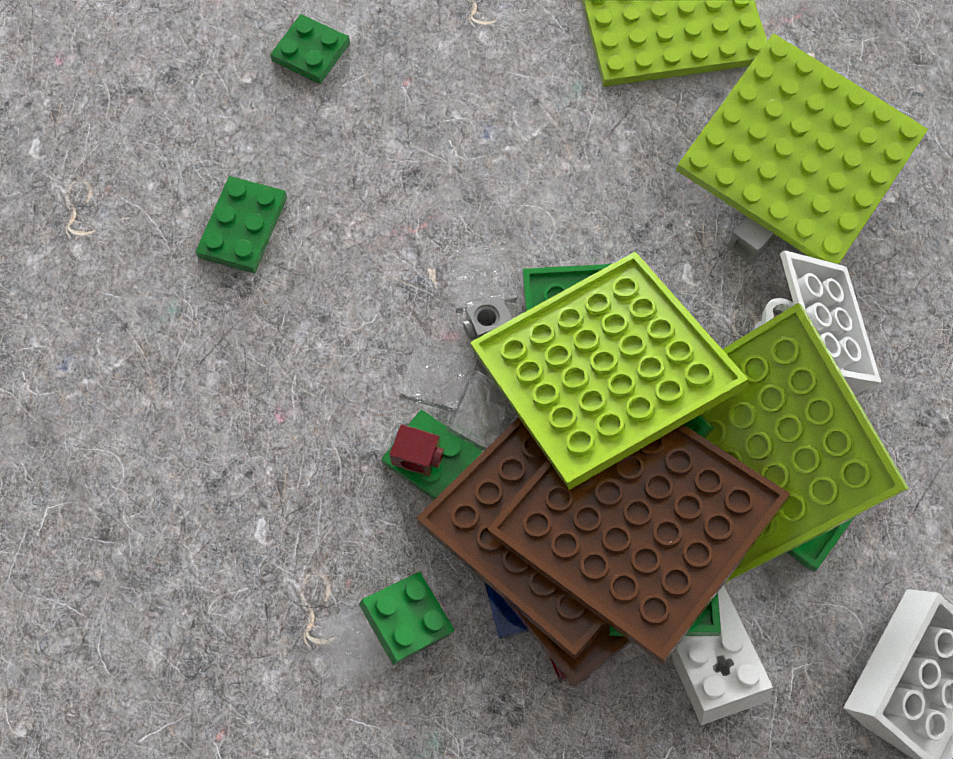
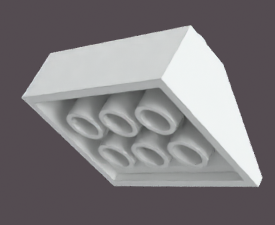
M789 251L781 252L780 256L794 305L799 303L803 306L854 395L881 383L847 267Z
M907 589L843 709L865 728L913 759H953V606L940 593Z

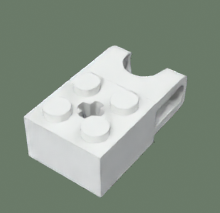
M724 585L718 592L721 623L720 636H684L672 652V660L701 725L766 703L773 689ZM721 671L727 673V676H722Z

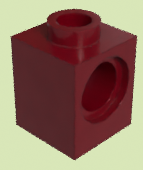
M401 424L389 455L393 466L430 477L433 467L439 468L444 449L440 448V436Z

